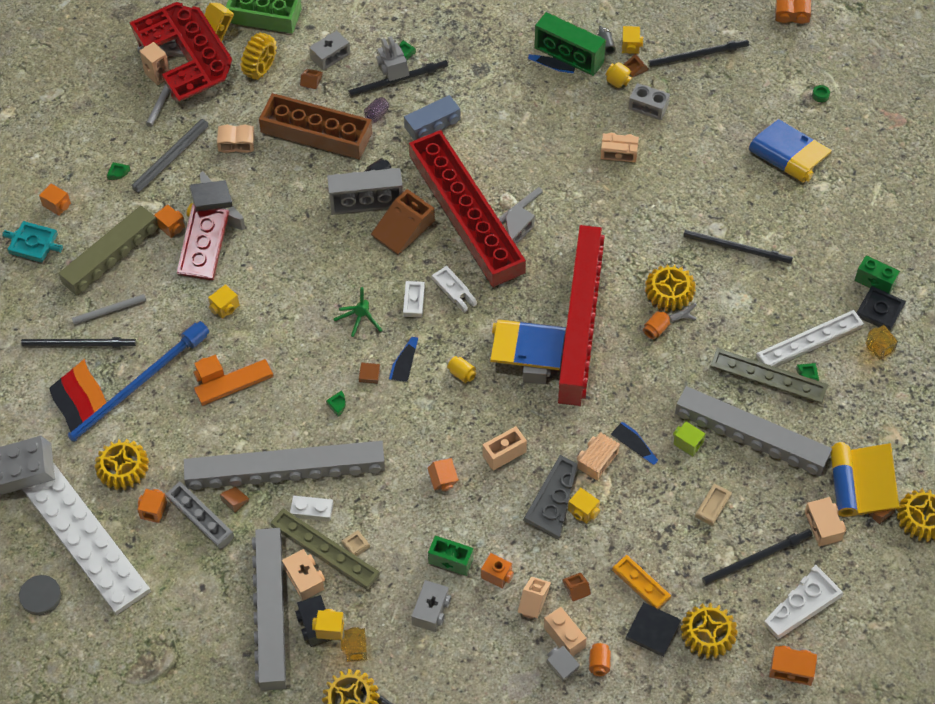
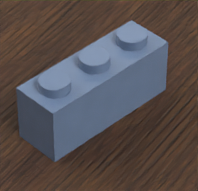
M448 95L404 116V128L413 140H417L442 130L451 124H456L461 120V111L452 97Z

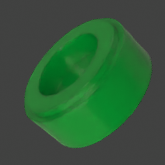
M824 85L814 87L812 98L820 103L828 101L830 89Z

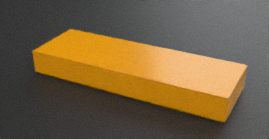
M628 555L612 567V571L649 605L660 609L671 599V595Z

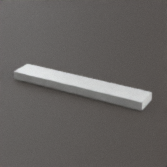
M852 310L756 353V358L759 362L776 367L863 328L864 323L856 312Z

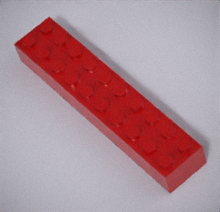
M439 130L410 142L409 157L491 286L495 287L525 274V258L443 132Z
M579 226L559 381L558 404L581 406L582 399H586L605 235H601L602 227Z

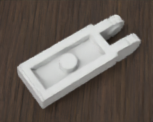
M448 266L432 275V280L453 303H456L462 312L468 311L467 305L462 300L464 297L470 305H477V301L469 292V289Z

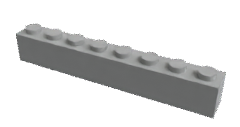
M688 386L685 387L676 404L675 414L680 418L691 420L701 427H707L719 435L728 436L738 443H744L751 446L754 450L765 452L773 458H779L786 461L789 465L800 467L813 475L821 476L832 451L831 447Z
M280 528L255 530L256 537H252V548L256 550V556H252L253 568H256V574H253V586L257 587V593H253L254 606H257V612H254V625H258V631H254V642L258 644V651H254L255 664L259 665V670L255 671V682L259 683L261 691L286 689L282 536Z

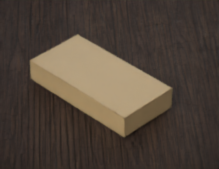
M713 484L696 512L695 517L713 526L731 497L732 492Z

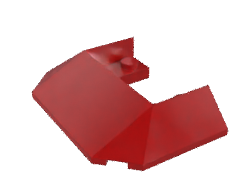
M174 2L129 22L139 47L143 46L144 48L152 42L157 46H161L175 40L186 57L187 63L162 74L163 80L171 91V99L180 102L226 81L233 59L199 7L192 6L191 8L183 6V3Z

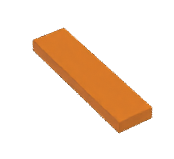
M263 359L194 387V390L201 405L204 406L273 377V373L266 359Z

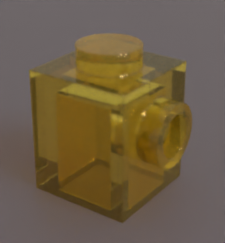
M883 325L879 328L875 327L868 332L865 344L868 350L873 352L880 360L895 352L898 341Z
M352 627L344 630V638L340 642L341 651H345L346 661L368 660L365 628Z

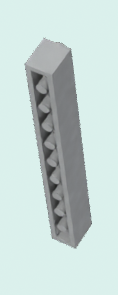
M383 441L184 459L185 485L188 489L192 490L206 487L219 488L221 486H240L241 484L249 483L256 485L261 482L277 483L282 480L298 481L303 478L318 479L325 476L339 477L340 475L347 474L359 475L360 473H379L385 471Z

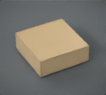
M358 530L341 541L344 548L355 556L370 548V544Z

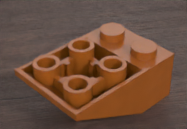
M406 189L394 200L372 231L371 236L399 255L435 222V208Z

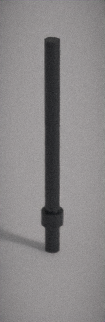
M748 39L737 42L729 41L727 44L648 60L649 67L724 51L732 52L738 48L749 46Z
M444 60L437 63H428L425 67L409 71V76L392 81L386 78L348 90V94L352 97L422 74H432L436 70L448 67V62Z
M685 230L683 235L686 238L769 258V261L773 262L781 261L792 264L793 257L780 254L779 251H768Z
M112 337V339H22L21 346H112V348H121V346H136V339H121V337Z
M807 529L798 534L793 533L777 544L703 577L702 581L707 585L785 548H793L799 545L801 541L813 536L812 531Z

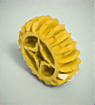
M259 32L248 41L240 64L241 71L247 77L258 80L273 65L272 62L275 59V50L277 49L276 41L273 37Z
M667 264L663 268L660 265L658 270L653 269L652 273H649L645 282V292L652 305L658 304V309L664 307L665 311L669 308L674 312L678 308L681 311L683 306L687 307L689 302H692L696 292V283L693 281V275H689L688 270L683 271V267L678 269L675 264L673 267H669Z
M118 439L116 444L111 441L109 447L104 445V451H99V457L95 458L96 464L94 467L95 471H97L96 475L103 485L106 484L109 489L114 486L116 490L120 487L126 490V486L129 485L133 488V483L140 484V478H145V472H148L149 459L147 458L146 451L143 450L141 445H137L135 441L130 443L128 439L123 443ZM128 455L135 457L137 461H133L132 458H128ZM107 468L111 469L112 471H115L116 474L108 472Z
M923 488L919 493L914 489L911 494L907 493L899 503L900 509H897V519L900 520L899 527H905L904 533L910 532L911 538L914 535L918 536V541L922 538H925L926 542L930 541L931 538L935 541V495L932 494L931 489L927 493H925Z
M702 603L700 609L694 606L692 612L688 610L686 617L682 619L683 625L680 628L681 632H683L681 638L686 640L684 643L685 647L691 646V653L698 651V657L702 653L706 654V659L709 658L710 654L715 659L718 657V653L724 656L726 650L730 651L732 649V644H735V637L738 634L736 630L737 624L732 622L733 615L727 616V609L720 611V605L712 608V603L708 607H705ZM701 619L703 620L702 625L697 626V628L692 629V626L697 621ZM721 633L726 634L721 641H715L716 637L720 636Z
M348 669L347 675L340 671V677L332 676L334 682H327L326 685L329 689L323 690L326 697L322 698V702L325 704H335L337 694L341 697L340 704H379L375 701L380 698V695L375 693L378 690L377 685H373L375 681L373 678L368 679L367 673L361 675L360 670H356L353 674L352 670ZM353 683L349 688H342L347 684ZM363 686L367 692L365 703L360 699ZM346 696H348V697H349V696H350V697H353V696H354V698L356 699V701H355V700H351V699L347 700Z

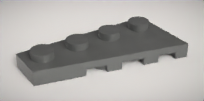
M559 455L523 519L526 523L559 540L577 463Z

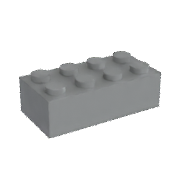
M400 168L327 175L331 215L389 209L394 200L403 193Z
M37 436L0 447V495L55 480L52 446L44 437Z

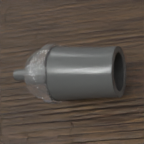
M599 26L596 35L606 40L605 55H610L616 50L612 32L605 27Z

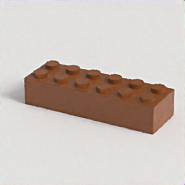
M274 93L271 94L259 117L261 133L356 159H361L373 133L372 119Z

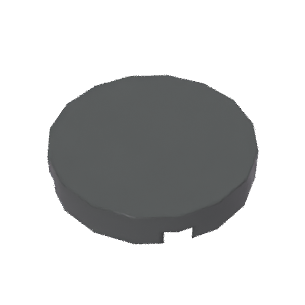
M46 575L33 576L22 585L19 592V600L24 610L32 615L39 616L44 615L48 611H53L60 603L62 596L60 586L56 580Z

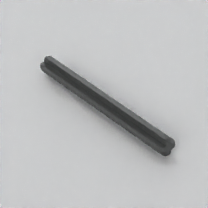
M200 119L131 185L132 189L139 193L208 127V122Z

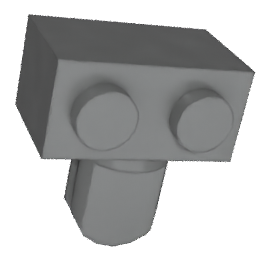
M392 36L388 37V44L385 38L381 39L382 47L377 49L378 56H376L378 66H381L383 75H386L389 81L409 76L407 60L400 46L394 43Z

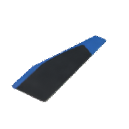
M532 54L528 56L529 60L559 72L574 73L575 67L554 57Z
M418 337L410 338L393 363L389 377L390 380L408 382Z
M621 422L611 433L614 438L651 464L655 465L658 462V459L639 434L624 422Z

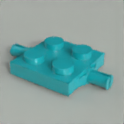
M23 221L15 232L4 230L2 233V237L11 239V244L7 250L9 254L43 263L51 250L59 253L63 250V245L54 243L58 235L57 230Z

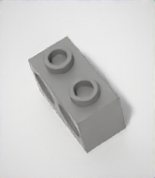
M637 83L629 98L628 109L661 120L669 106L670 94Z

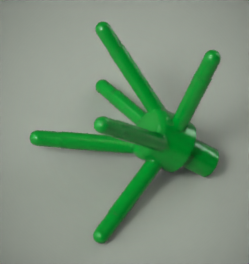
M363 287L360 288V302L356 306L339 308V311H352L333 319L338 321L356 314L358 317L351 337L355 336L361 317L364 316L371 321L379 332L383 331L369 312V301L364 300Z

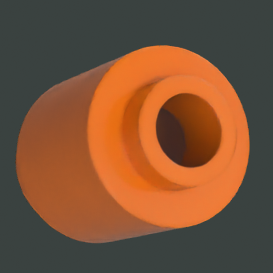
M656 311L644 324V334L650 339L658 338L670 325L669 316L665 312Z
M596 643L590 649L589 671L595 676H605L610 672L611 651L608 645Z

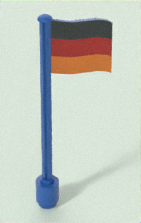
M201 321L192 324L181 334L182 339L177 345L107 403L100 386L89 372L85 359L50 386L49 389L53 401L65 417L69 427V439L76 442L78 437L186 347L195 348L207 338L209 333L207 326Z

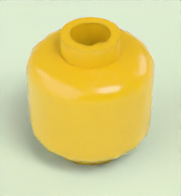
M619 62L612 63L605 73L607 82L616 88H621L623 85L627 86L632 78L629 76L631 73L630 69Z

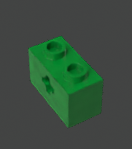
M866 255L858 267L854 281L868 288L873 286L890 294L896 285L900 271Z
M436 535L428 551V564L467 576L474 559V548Z

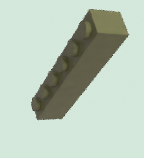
M140 205L58 273L61 283L76 296L85 291L90 284L98 280L108 269L113 268L120 259L126 257L144 239L155 233L159 228L156 217Z

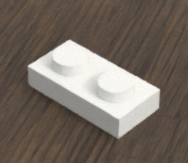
M406 281L403 317H422L425 282Z
M293 496L290 513L297 518L330 521L333 500Z

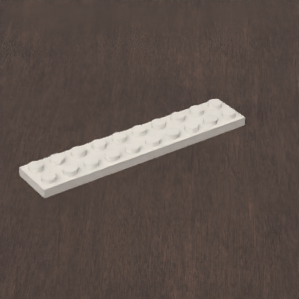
M54 464L55 480L22 490L113 612L118 615L149 594L151 590Z

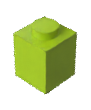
M685 422L682 427L678 426L674 431L673 445L693 457L703 445L706 433Z

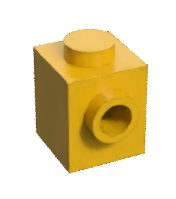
M623 26L622 53L639 54V48L643 47L640 27Z
M226 284L208 297L209 309L214 315L218 314L222 319L232 314L240 306L238 295Z
M580 487L568 501V511L572 513L575 519L587 524L600 513V500Z
M332 609L318 610L317 618H313L312 630L316 632V638L342 640L344 628L343 612H336Z

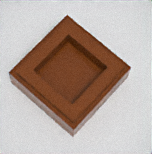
M361 362L359 382L378 384L380 364Z

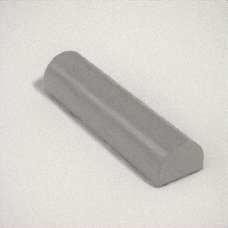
M179 481L165 494L219 549L226 547L234 537L233 532L182 482Z

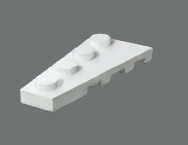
M815 565L808 576H805L800 581L798 587L788 594V598L783 603H780L769 615L764 625L777 639H780L843 597V592Z

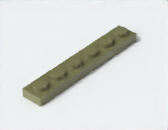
M716 348L710 365L712 368L820 404L823 402L828 384Z
M284 508L270 523L271 527L280 528L283 535L366 590H369L380 576L378 570Z

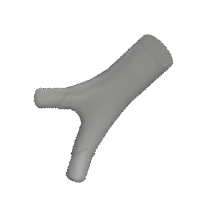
M694 303L690 307L687 306L683 310L670 315V321L675 322L683 318H690L695 321L696 317L691 315L690 312L697 304Z

